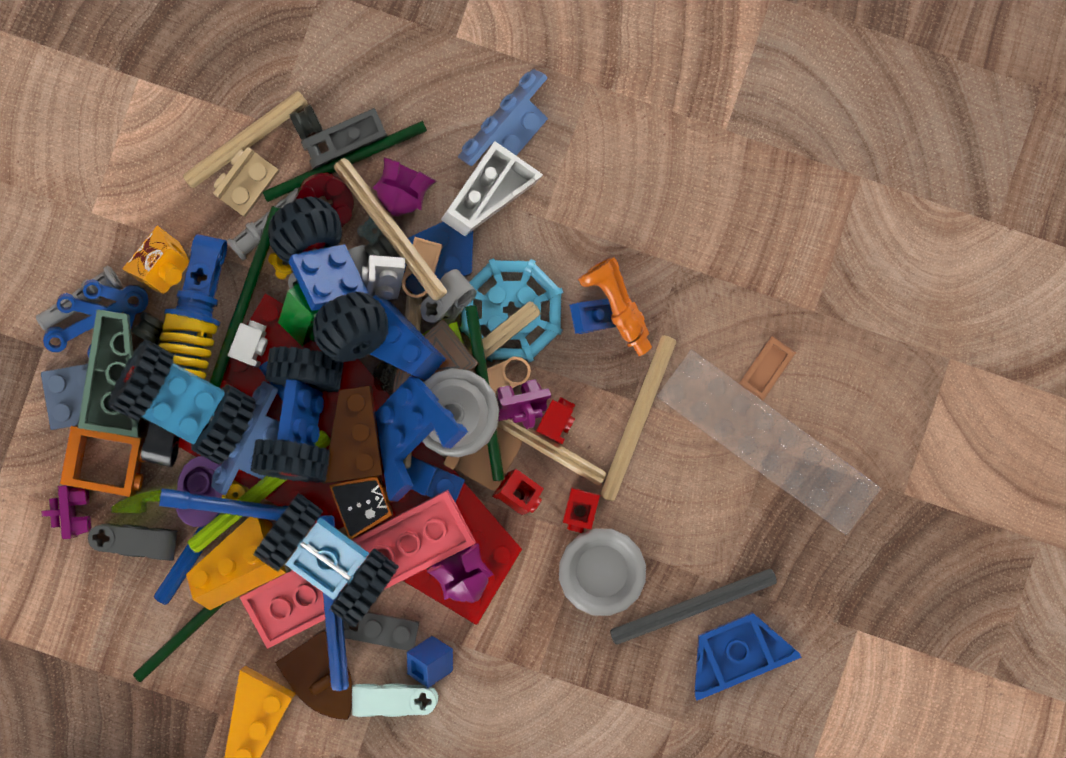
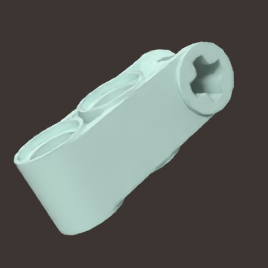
M401 683L383 685L355 684L352 685V715L356 717L427 715L434 710L439 697L437 691L432 686L427 688L424 685ZM422 693H426V698L432 700L428 702L427 706H423L422 701H417Z

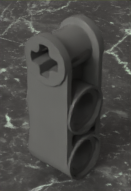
M105 523L97 525L90 530L88 543L96 551L173 561L178 531L164 528H148L139 525ZM105 530V535L110 536V540L103 544V540L98 538V534L103 533Z

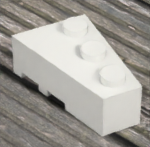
M494 141L441 220L466 236L535 185L543 174Z

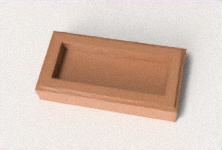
M771 336L738 385L763 401L796 352Z

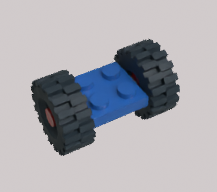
M297 347L270 348L265 380L276 385H282L285 387L277 436L278 440H255L251 471L253 473L298 482H326L330 451L315 446L319 438V415L324 407L323 392H337L340 390L344 362L335 361L318 350L312 351L306 348L298 349Z

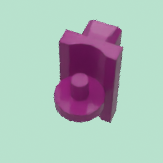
M536 379L523 383L520 389L522 394L515 395L512 387L509 385L499 387L495 394L499 406L498 422L513 419L514 423L522 422L526 429L534 428L535 419L543 417L542 412L547 410V400L552 396L549 388L542 389Z
M67 485L58 486L59 505L58 498H49L50 510L41 511L42 517L50 516L51 528L60 527L61 521L62 539H71L79 534L90 532L92 529L90 516L76 517L75 505L89 504V489Z

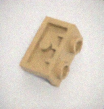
M249 147L244 151L241 149L236 153L231 161L233 167L227 175L225 173L221 174L213 186L216 189L213 194L244 217L248 215L262 196L263 191L268 188L279 173L276 167Z

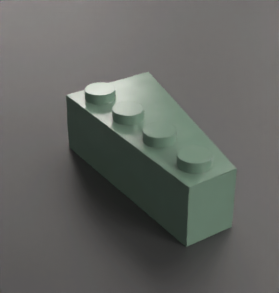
M97 309L78 428L133 437L141 436L139 420L135 421L108 406L115 383L120 378V374L126 367L127 361L133 355L130 315Z

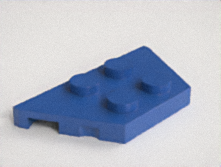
M441 222L408 237L412 245L415 237L443 245L435 275L439 280L453 269L459 270L464 277L472 274L473 231L464 236L445 222ZM414 274L407 278L406 287L415 295L425 291Z
M753 612L698 635L696 701L802 657L797 650Z

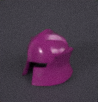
M384 157L383 174L372 189L377 190V197L387 212L398 217L403 214L412 213L416 209L422 210L426 192L437 181L420 171H414L400 164L398 161Z
M479 543L434 564L427 570L440 583L444 600L451 598L454 601H467L470 603H474L482 597L488 584V577L493 575L481 560Z

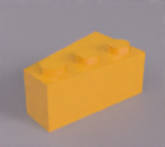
M247 518L186 574L192 599L205 608L212 610L285 574L284 564L277 572L253 555L272 529V523L267 519Z
M247 666L242 667L239 671L224 758H262L296 693Z

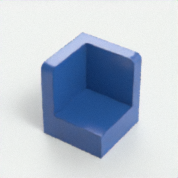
M434 636L429 637L407 652V675L427 688L453 671V649Z

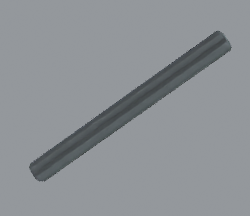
M772 569L764 570L610 630L613 642L616 645L775 585L777 583L775 573Z

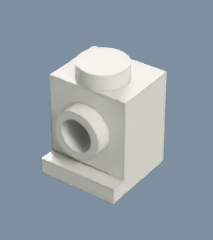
M252 320L249 321L248 325L240 323L227 356L254 367H259L261 362L257 361L256 358L258 355L262 356L267 347L268 339H265L267 326Z

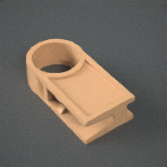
M415 237L413 246L435 274L443 245ZM406 266L402 279L403 291L411 298L420 299L428 294L426 290L418 295H413L407 290L406 280L413 273Z
M511 357L504 362L487 368L489 385L495 394L499 387L509 385L514 388L522 385L530 378V365L522 357ZM513 360L521 361L527 366V376L522 382H512L505 375L507 365Z

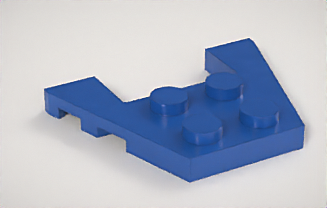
M410 376L375 412L389 501L398 502L414 486L403 460L434 429L442 447L451 449L468 433L466 427L463 424H458L453 419L454 415L451 411L444 409L437 402L438 398L418 377Z

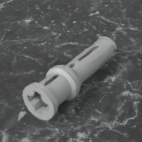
M295 188L294 191L274 207L283 208L287 203L293 202L298 189ZM270 210L255 223L248 222L245 225L246 229L233 240L230 238L227 240V243L242 261L247 259L246 255L258 246Z
M108 265L103 268L104 271L93 278L102 285L117 289L122 288L120 279ZM88 279L82 281L81 288L71 294L76 299L92 303H98L102 300L101 296L96 299L85 297L83 286ZM90 285L87 287V291L89 293H96L98 288ZM63 299L60 302L64 307L72 305L68 299ZM56 303L46 311L36 315V320L42 329L46 331L77 311L62 313L58 310Z

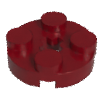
M318 173L303 181L294 200L303 199L304 197L319 198L325 196L327 200L332 199V204L330 205L339 215L342 227L351 220L354 199L350 189L343 180L334 177L332 174Z

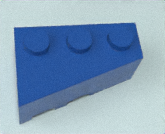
M375 294L373 298L382 305L387 314L388 334L383 344L370 355L411 375L427 380L446 358L390 301Z

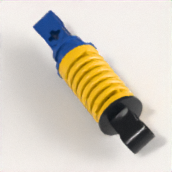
M196 234L191 246V256L183 289L177 291L176 297L179 300L177 301L176 308L165 309L164 314L166 315L162 327L164 333L160 335V340L163 343L158 346L174 355V364L205 379L206 373L198 369H207L209 367V362L201 359V357H211V350L205 349L204 346L211 347L214 345L212 336L217 332L218 326L221 323L212 317V312L214 311L213 308L217 307L218 300L214 297L221 268L227 254V240ZM204 274L207 276L206 281H197L198 276L203 277ZM150 422L147 437L142 447V461L173 467L178 456L181 437Z

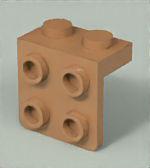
M497 426L505 476L522 446V441ZM487 444L476 453L463 457L443 456L446 458L443 463L444 465L459 471L491 490H496L502 481H493Z

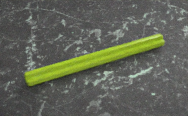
M320 431L315 446L326 448L330 445V437L324 431ZM266 475L237 500L259 503L286 480ZM219 514L187 542L194 552H200L243 516Z

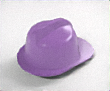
M203 456L191 459L180 472L177 490L222 498V494L211 487L213 473L221 464L218 465ZM175 508L179 518L185 524L192 527H203L210 523L218 514L217 512Z

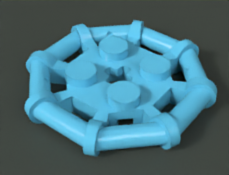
M492 258L469 281L476 291L492 276H494L497 282L485 295L477 291L474 298L482 301V319H479L480 327L485 325L491 332L508 319V314L503 313V307H508L509 302H514L515 307L521 308L527 302L532 301L540 310L541 316V302L550 300L549 322L540 320V316H538L510 339L520 340L522 349L499 348L487 358L488 361L522 357L528 360V362L534 361L533 358L558 334L561 335L563 331L561 329V294L564 293L562 287L558 288L535 264L536 261L530 259V261H505ZM501 272H521L523 275L521 281H503ZM531 276L546 291L544 294L538 296L527 285ZM464 308L461 313V327L459 329L461 333H464L470 339ZM537 326L543 328L545 331L529 346L526 337Z

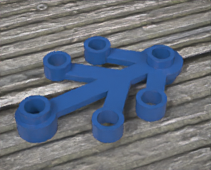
M94 279L86 281L83 286L85 297L96 299L101 296L116 301L108 306L76 299L69 293L61 294L57 299L59 311L62 313L77 311L89 316L65 329L57 326L47 329L43 339L44 346L51 352L64 350L67 346V341L94 328L97 309L117 313L124 312L123 314L130 315L132 328L135 315L144 311L148 305L149 298L146 290L139 285H128L121 290L102 285ZM94 285L98 288V291L96 293H89L87 287ZM131 296H136L139 302L131 304L128 302V299ZM63 299H68L72 305L64 307L60 302ZM58 338L61 343L59 345H52L50 339ZM91 344L88 347V357L90 355Z

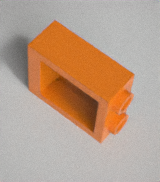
M71 426L60 484L127 497L136 495V491L140 492L143 485L144 476L140 474L142 462L145 463V461L141 459V452L146 438L80 429L78 426ZM87 436L132 444L124 487L79 479Z

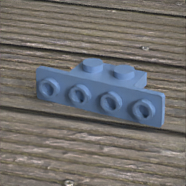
M535 69L524 74L519 80L518 87L512 94H508L503 98L500 108L493 116L488 117L482 123L481 130L476 136L469 139L463 145L462 152L458 155V158L466 164L473 166L494 141L517 156L548 119L530 101V98L547 80V76Z
M265 381L253 393L252 398L256 400L254 404L256 406L252 412V419L248 422V428L242 434V439L236 444L233 453L230 452L229 458L224 460L221 466L213 473L211 487L220 494H227L238 470H242L260 479L266 476L251 471L255 440H278L280 421L266 415L278 388Z

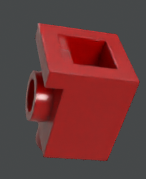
M561 397L558 402L552 399L536 431L563 444L565 439L560 437L562 431L568 434L575 418L571 414L576 405Z
M516 468L507 472L504 477L505 479L501 481L492 497L496 500H501L520 515H525L529 512L533 513L542 501L539 496L544 488ZM515 490L521 493V500L514 495Z
M571 487L562 520L563 523L568 524V530L584 533L585 529H592L600 498L599 494ZM579 505L584 506L586 509L583 516H577L574 513L575 508Z

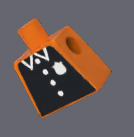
M380 476L346 481L330 486L349 539L356 537L393 515L390 503L394 501H389L386 486H383Z

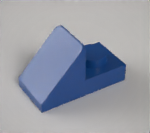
M608 298L570 305L575 334H585L616 327L611 319L612 309Z
M411 456V466L407 468L414 485L411 489L431 498L449 490L456 503L465 479Z

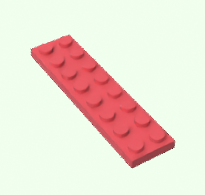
M449 490L351 539L369 554L375 548L399 566L385 589L474 545L476 542ZM293 570L239 597L267 649L325 620L323 592Z

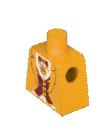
M157 225L122 269L143 285L164 294L172 285H176L181 281L182 272L189 265V258L180 242Z

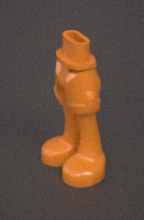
M610 257L587 270L586 274L578 278L581 286H599L604 291L611 305L612 322L617 327L622 338L628 341L627 346H633L638 356L646 354L652 348V345L647 338L649 331L644 321L645 317L639 311L636 303L630 300L615 257Z

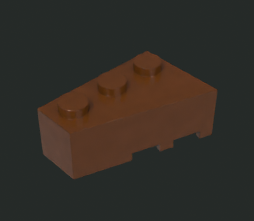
M372 386L339 391L329 446L328 471L326 482L324 483L384 474Z

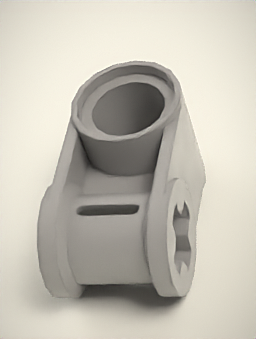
M457 269L447 272L440 279V282L447 290L444 297L436 301L429 295L422 302L420 311L423 319L427 322L435 323L444 319L447 324L453 323L465 306L470 304L476 297V289Z

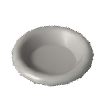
M451 368L437 372L423 382L438 398L437 402L444 409H449L454 415L453 419L458 424H463L468 431L451 449L442 447L434 429L423 440L426 447L442 456L459 458L476 453L489 443L498 426L499 406L495 392L484 378L470 370Z
M595 528L579 534L566 546L559 562V581L564 595L577 609L593 616H611L626 610L639 598L646 583V563L640 548L629 536L614 529Z

